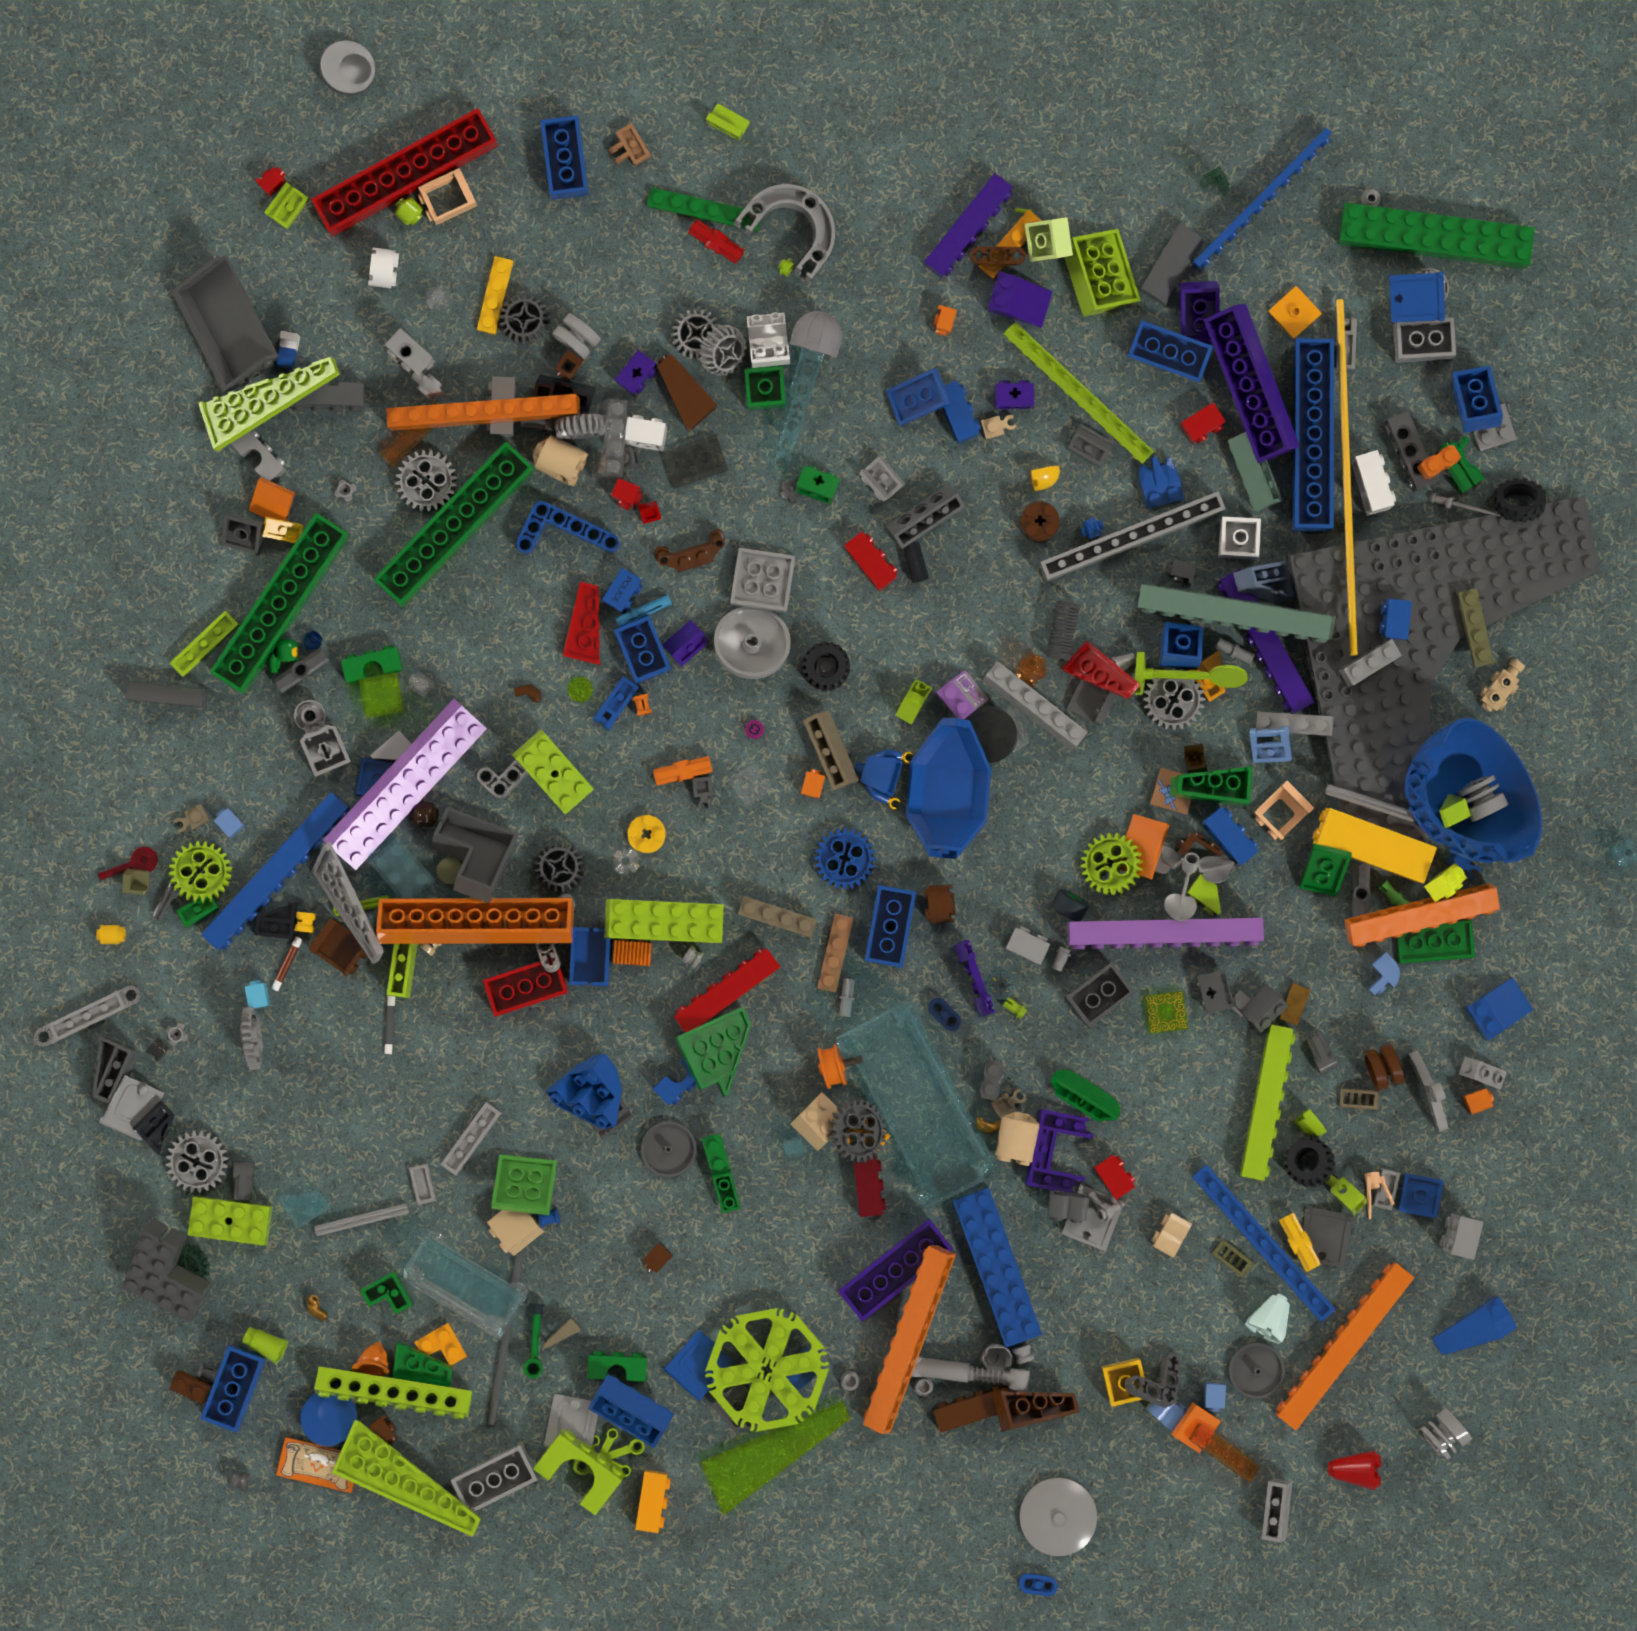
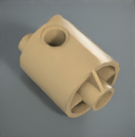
M550 435L549 438L537 444L533 453L536 470L574 487L578 480L579 472L583 471L587 463L586 459L589 453L556 436Z
M1013 1112L1002 1117L995 1152L997 1159L1005 1162L1015 1159V1163L1026 1166L1033 1162L1040 1124L1030 1114Z

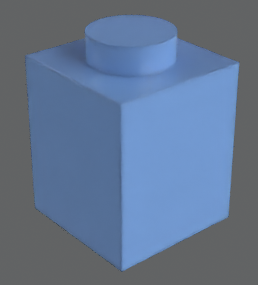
M223 808L215 815L217 818L214 822L229 838H233L246 826L230 808L226 810Z
M1205 1382L1204 1407L1208 1408V1411L1220 1412V1408L1225 1409L1226 1385L1224 1383Z

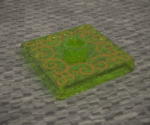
M1183 991L1144 996L1150 1034L1188 1029Z

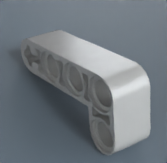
M515 759L500 776L490 768L484 767L478 771L477 779L491 794L502 799L508 796L528 773ZM488 771L491 773V779L484 782L481 776L484 772ZM511 771L518 772V778L515 781L509 780L508 775ZM500 784L504 785L505 792L497 795L495 788Z

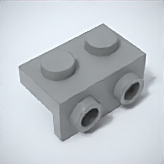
M881 455L859 472L862 476V481L866 485H870L874 490V495L882 501L890 499L905 485Z

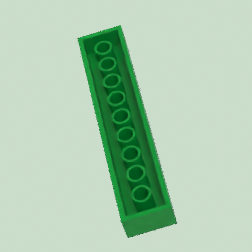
M1345 203L1342 207L1338 245L1527 269L1531 264L1535 227Z
M505 442L373 580L404 608L535 472L534 467L510 444Z
M315 513L210 670V673L238 692L246 695L269 660V657L277 648L278 642L283 639L351 536L318 513Z

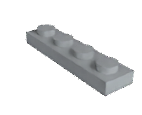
M1257 712L1256 728L1258 730L1279 729L1282 726H1288L1290 734L1332 736L1334 717Z
M485 1102L440 1165L457 1176L502 1112L488 1102Z

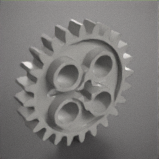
M422 450V455L419 456L415 452V458L408 455L409 462L402 461L404 468L398 467L402 473L396 474L400 481L395 482V484L401 486L397 492L404 493L400 498L402 500L408 499L406 501L407 506L413 503L412 508L415 510L420 506L421 512L424 511L425 507H427L428 512H431V507L434 506L438 511L439 504L444 506V501L450 500L449 494L455 495L452 488H457L458 486L453 481L458 480V478L452 476L456 470L449 469L453 464L451 462L446 464V456L440 459L441 454L439 452L434 456L432 450H430L428 455H426L425 450ZM423 464H430L429 471L422 472L420 470ZM417 470L423 477L429 478L430 482L440 489V492H436L427 483L424 484L423 480L414 474L413 471ZM439 475L445 477V481L442 484L435 483V479ZM411 478L418 479V483L414 487L408 485ZM426 490L433 492L432 497L429 499L423 498V493Z
M1153 678L1154 684L1147 683V686L1151 689L1150 691H1144V693L1148 694V697L1143 699L1148 701V705L1144 706V708H1150L1151 711L1147 713V716L1153 714L1152 722L1158 719L1159 727L1165 723V729H1168L1170 725H1172L1173 730H1176L1177 725L1184 729V723L1191 726L1189 720L1192 719L1196 722L1195 715H1202L1198 709L1205 708L1204 705L1200 704V701L1206 700V698L1200 697V694L1204 693L1205 690L1198 689L1202 684H1195L1196 680ZM1168 681H1174L1176 684V689L1172 692L1166 689ZM1183 684L1184 687L1177 697L1179 703H1174L1169 713L1165 714L1172 701L1170 696H1175L1178 688ZM1186 690L1191 691L1193 694L1190 701H1185L1182 698V694ZM1160 697L1166 700L1164 708H1158L1156 705V701ZM1175 707H1180L1183 710V715L1180 718H1176L1173 715Z
M246 1007L242 1009L241 1043L243 1044V1054L247 1066H249L250 1070L260 1069L262 1065V1033L260 1032V1022L257 1018L256 1010L253 1007Z
M194 1130L192 1136L186 1132L185 1139L182 1136H178L180 1142H172L175 1148H168L172 1155L166 1156L171 1162L165 1165L171 1167V1170L167 1173L174 1174L171 1181L177 1179V1187L184 1184V1191L190 1187L191 1193H194L196 1188L199 1193H202L203 1187L206 1191H209L210 1185L214 1188L217 1187L216 1180L219 1182L223 1181L220 1175L227 1174L223 1168L229 1167V1165L224 1163L229 1157L223 1155L228 1151L227 1149L221 1150L224 1143H216L219 1137L211 1139L212 1133H208L205 1136L202 1130L198 1135L197 1131ZM191 1143L197 1147L195 1154H191L188 1150ZM209 1151L213 1152L215 1156L212 1162L206 1159V1154ZM182 1154H186L193 1159L199 1157L200 1162L213 1166V1169L211 1170L203 1165L195 1166L196 1162L182 1157ZM183 1161L189 1164L187 1172L182 1171L180 1168ZM200 1169H204L207 1173L204 1180L198 1177Z

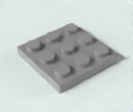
M739 548L730 605L787 613L795 556Z

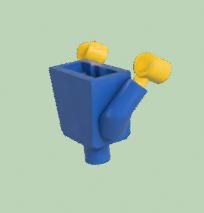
M886 749L875 753L874 756H868L865 764L857 762L854 770L857 774L862 775L861 782L865 784V790L873 799L883 804L888 803L890 808L897 809L892 807L891 803L893 800L898 802L900 800L889 798V796L893 797L902 764H910V761H907L905 756H913L911 752L902 754L900 751Z

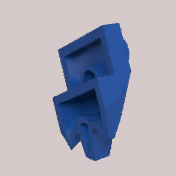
M1155 454L1150 458V468L1141 465L1138 477L1147 509L1184 500L1180 478L1170 457L1165 459L1164 464H1161Z

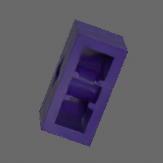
M637 350L615 378V382L632 396L636 393L640 394L646 386L644 382L648 378L652 379L656 374L657 370L655 368L657 365L645 354ZM639 370H640L641 377L636 376V377L634 378V373H633V372H634V371H635V372H639Z
M1003 380L995 385V409L1034 408V383H1030L1029 380H1020L1018 383H1010L1008 380ZM1013 390H1016V393L1020 394L1017 395L1016 399L1013 398V395H1009L1012 394Z

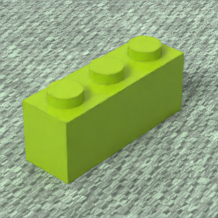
M394 944L387 995L410 998L418 944Z

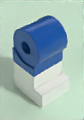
M281 331L277 367L293 370L300 336L297 333Z

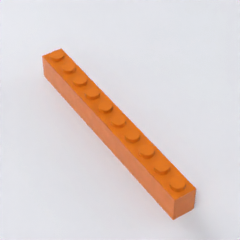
M576 394L386 408L387 427L392 431L557 419L580 415V398Z
M938 1245L928 1246L923 1253L922 1265L917 1269L916 1281L910 1288L911 1295L903 1307L904 1314L897 1324V1333L891 1340V1349L884 1359L883 1371L877 1378L876 1390L873 1391L870 1397V1406L864 1413L865 1420L863 1425L880 1434L890 1433L956 1256L955 1253Z
M1393 1262L1386 1265L1382 1271L1384 1275L1381 1279L1377 1278L1372 1283L1371 1292L1361 1297L1359 1300L1360 1306L1357 1310L1353 1309L1348 1314L1347 1318L1349 1320L1345 1325L1341 1324L1335 1331L1337 1335L1333 1341L1328 1340L1323 1347L1325 1350L1321 1356L1317 1355L1311 1363L1313 1365L1309 1371L1305 1370L1299 1378L1301 1380L1297 1387L1294 1385L1288 1392V1399L1285 1402L1281 1401L1277 1406L1276 1410L1278 1412L1276 1415L1294 1430H1297L1415 1278L1397 1263Z

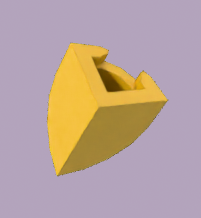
M1050 466L1032 470L1030 475L1034 492L1053 486L1060 475V467Z

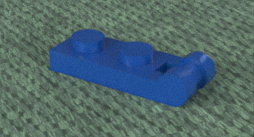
M623 676L595 715L593 721L601 723L609 731L639 687ZM606 711L612 715L609 720L604 717Z

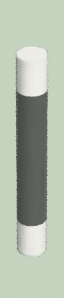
M388 996L384 1054H392L395 996Z

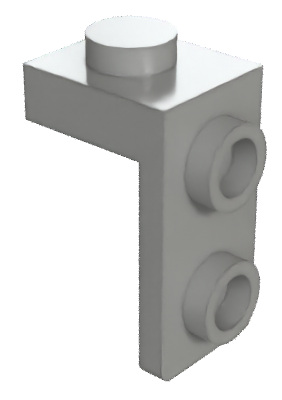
M1465 1057L1459 1075L1501 1089L1507 1072L1484 1062Z

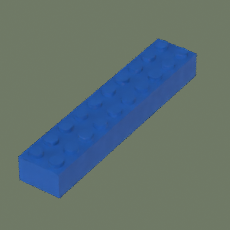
M1296 338L1293 342L1292 427L1300 447L1292 450V531L1331 532L1334 528V339Z

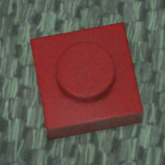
M656 500L638 506L643 524L662 519Z

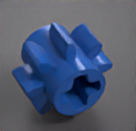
M1094 517L1082 522L1084 527L1080 531L1083 538L1088 536L1089 540H1093L1102 536L1101 530H1104L1102 520L1097 521Z

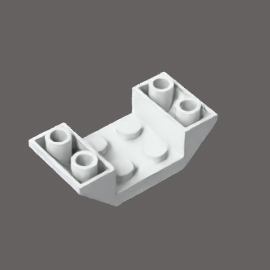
M775 312L766 315L756 314L747 316L752 368L790 364L785 313Z

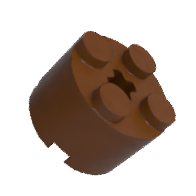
M1046 502L1030 504L1026 507L1020 519L1022 533L1033 542L1048 541L1054 536L1059 527L1058 512L1053 505ZM1038 518H1041V521H1044L1042 526H1039L1038 523H1035V521H1037Z
M952 884L929 885L928 889H924V897L929 908L925 909L926 920L930 921L931 924L955 922V919L951 918L952 915H955L954 893L950 891V889H953Z

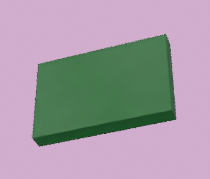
M1314 843L1299 888L1337 897L1351 860L1352 852Z

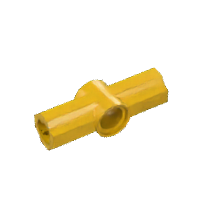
M1295 1213L1280 1219V1224L1288 1236V1242L1293 1252L1299 1257L1305 1271L1308 1272L1320 1266L1321 1263L1312 1248L1313 1244L1306 1231H1303Z

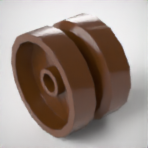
M1391 1043L1380 1046L1379 1054L1375 1049L1364 1052L1365 1064L1372 1083L1378 1092L1388 1089L1389 1081L1394 1086L1404 1083L1402 1067Z

